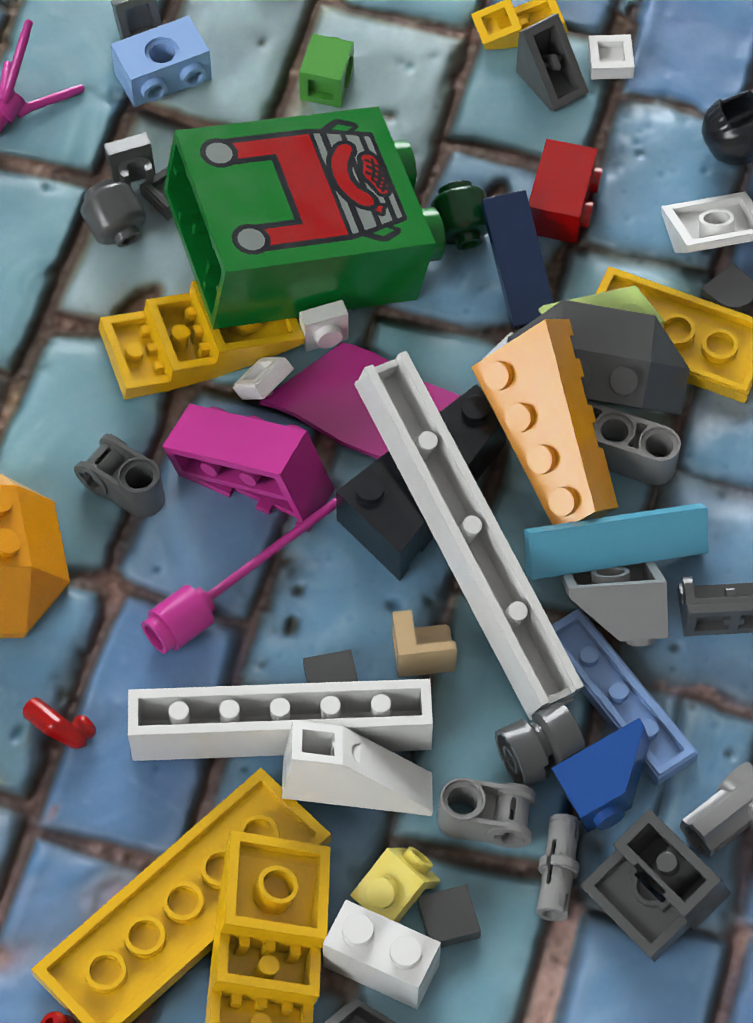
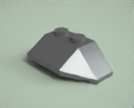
M562 300L507 339V343H509L544 319H570L574 334L570 338L575 357L580 358L584 373V377L581 380L586 399L682 415L690 369L655 315Z

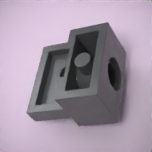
M650 809L613 844L616 850L580 885L654 962L690 927L695 930L731 895L722 879ZM641 877L665 900L663 903L639 880Z

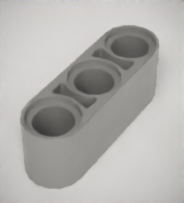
M587 400V404L593 407L597 422L593 426L598 446L604 450L609 471L651 485L665 484L673 478L681 446L679 435L673 429ZM606 439H616L620 442H610ZM657 453L665 457H655L651 454Z

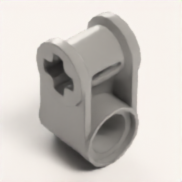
M455 778L449 781L442 789L437 810V824L445 835L454 839L493 843L506 848L525 847L532 842V831L528 829L530 807L536 802V792L532 788L518 783H494L469 778ZM454 803H463L468 805L473 812L458 814L451 810L449 806ZM510 811L513 812V819H512V820H510V818H509V817H510Z

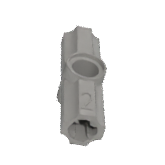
M745 762L738 766L723 780L716 794L681 820L680 829L684 833L687 843L698 854H703L710 858L725 845L733 841L748 827L753 829V765L750 762Z

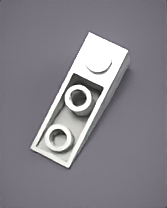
M293 720L283 757L282 798L432 816V772L344 726Z

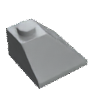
M654 561L559 576L569 598L620 642L626 641L631 646H648L654 644L655 639L669 638L667 581Z

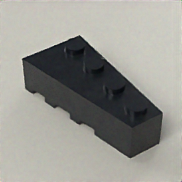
M476 384L439 412L475 481L480 478L506 444L507 437L483 390ZM386 452L336 490L337 521L400 581L409 570V564L418 552H423L433 539V534L390 452Z

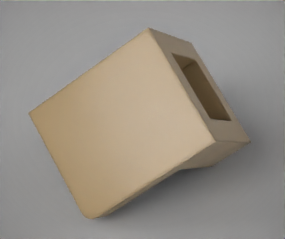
M412 610L392 612V639L398 677L456 671L457 647L456 642L452 641L449 625L414 628Z

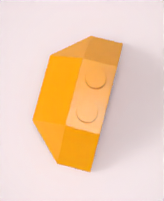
M0 473V638H25L37 621L68 587L70 578L55 502Z

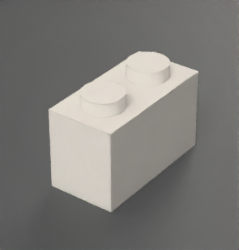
M345 900L323 942V967L412 1008L418 1009L439 967L441 942Z

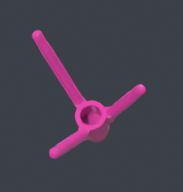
M29 19L24 21L12 63L10 61L3 63L0 80V133L5 125H11L16 117L22 118L34 110L71 98L85 91L84 86L80 84L28 103L14 91L33 26V22Z

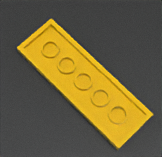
M260 767L31 969L33 977L78 1023H131L212 950L226 847L231 830L324 846L331 842V833L296 800L283 799L282 787Z

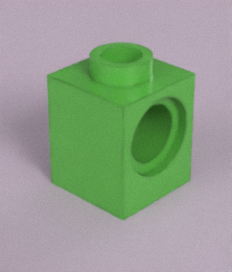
M312 34L299 71L300 100L338 108L342 107L354 72L353 41Z

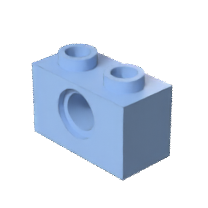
M189 15L110 44L114 73L134 108L148 102L158 101L164 96L188 87L198 86L202 82L212 79L210 50Z

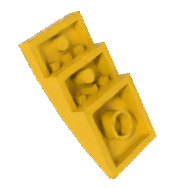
M191 281L189 293L146 299L144 311L100 317L98 327L124 400L166 392L214 379L252 366L261 357L277 356L304 344L305 340L297 318L213 330L196 281Z
M234 830L230 831L214 931L205 1023H313L314 1004L320 997L321 948L327 937L330 846Z

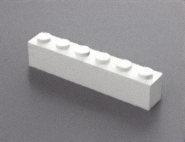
M430 679L128 690V739L133 761L282 756L285 753L293 720L344 726L390 751L432 750L433 717Z

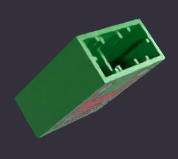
M379 106L174 130L164 193L213 330L299 317V312L339 300H343L346 309L351 310L418 299L429 263L441 260L444 255V226L440 214L434 207L421 208L414 192L417 170L413 150L406 140L393 141Z

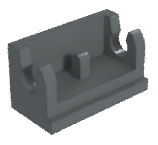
M692 576L681 577L682 584H678L677 593L684 637L753 633V583L694 586Z

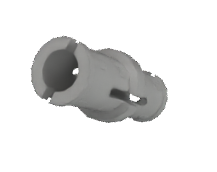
M555 814L550 816L545 855L539 860L538 871L542 874L535 914L548 921L560 922L568 919L573 879L578 877L580 864L576 861V850L582 822L572 815Z

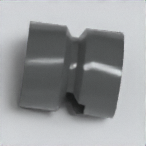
M561 702L534 713L532 723L530 724L521 719L495 731L496 746L510 777L515 783L528 787L549 778L552 767L587 748L575 718Z

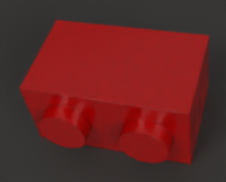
M546 138L529 199L537 236L577 244L581 227L589 228L594 209V202L588 201L590 193L598 194L603 175V168L596 167L597 148Z

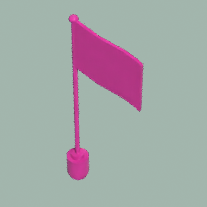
M342 342L274 390L272 395L260 400V405L294 416L340 445L372 458L378 459L389 451L354 385L355 381H358L364 367L372 364L376 367L389 362L387 359L369 350ZM423 381L439 412L461 396ZM336 497L210 591L206 592L200 587L194 589L189 585H184L148 612V618L141 623L143 632L150 643L162 654H166L171 649L178 651L214 624L212 612L216 608L213 600L335 510Z

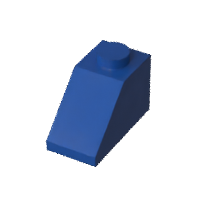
M640 718L552 767L559 785L587 833L595 828L605 830L614 826L623 819L624 812L632 808L650 744L645 726Z

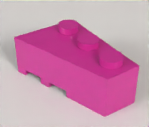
M189 404L162 446L179 476L229 498L234 491L257 500L256 509L270 515L273 508L296 517V526L326 505L335 490L311 441L310 435L306 430L297 425L289 424L285 426L267 422L254 415L246 417L229 413L215 406L207 408Z

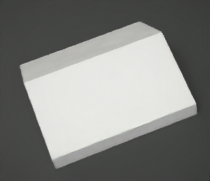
M746 191L661 206L662 217L675 253H690L753 241V201Z

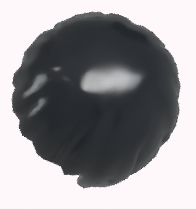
M746 90L725 100H717L704 116L701 130L703 140L713 156L725 164L746 165L753 162V92L751 90Z

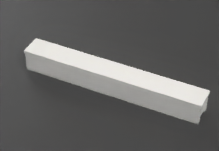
M407 351L399 353L394 360L376 367L373 364L364 367L358 381H355L354 385L529 720L532 721L534 713L555 703L561 702L566 705L574 700L573 697L584 685Z

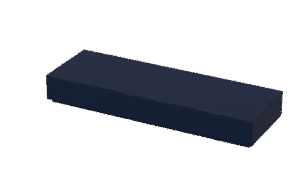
M526 190L482 198L480 203L512 330L523 328L541 315L538 310L540 307L554 303Z

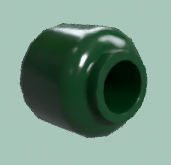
M467 180L455 181L442 186L438 190L439 195L432 201L431 207H434L441 216L445 231V243L456 245L459 250H468L479 246L483 242L482 237L488 234L480 204L482 198H487L485 191L478 186H472V183Z

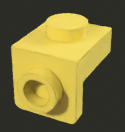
M411 846L407 849L386 848L350 896L362 907L399 923L425 889H434L440 882V879L430 871L433 867L432 862L419 850Z

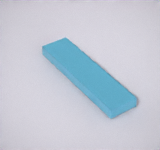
M697 503L524 529L526 576L535 580L709 553L708 507Z

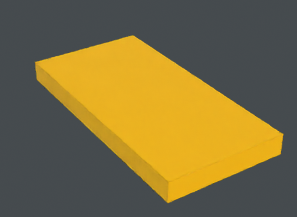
M609 266L596 294L636 285L665 321L662 327L688 365L690 371L687 383L746 404L753 388V317Z

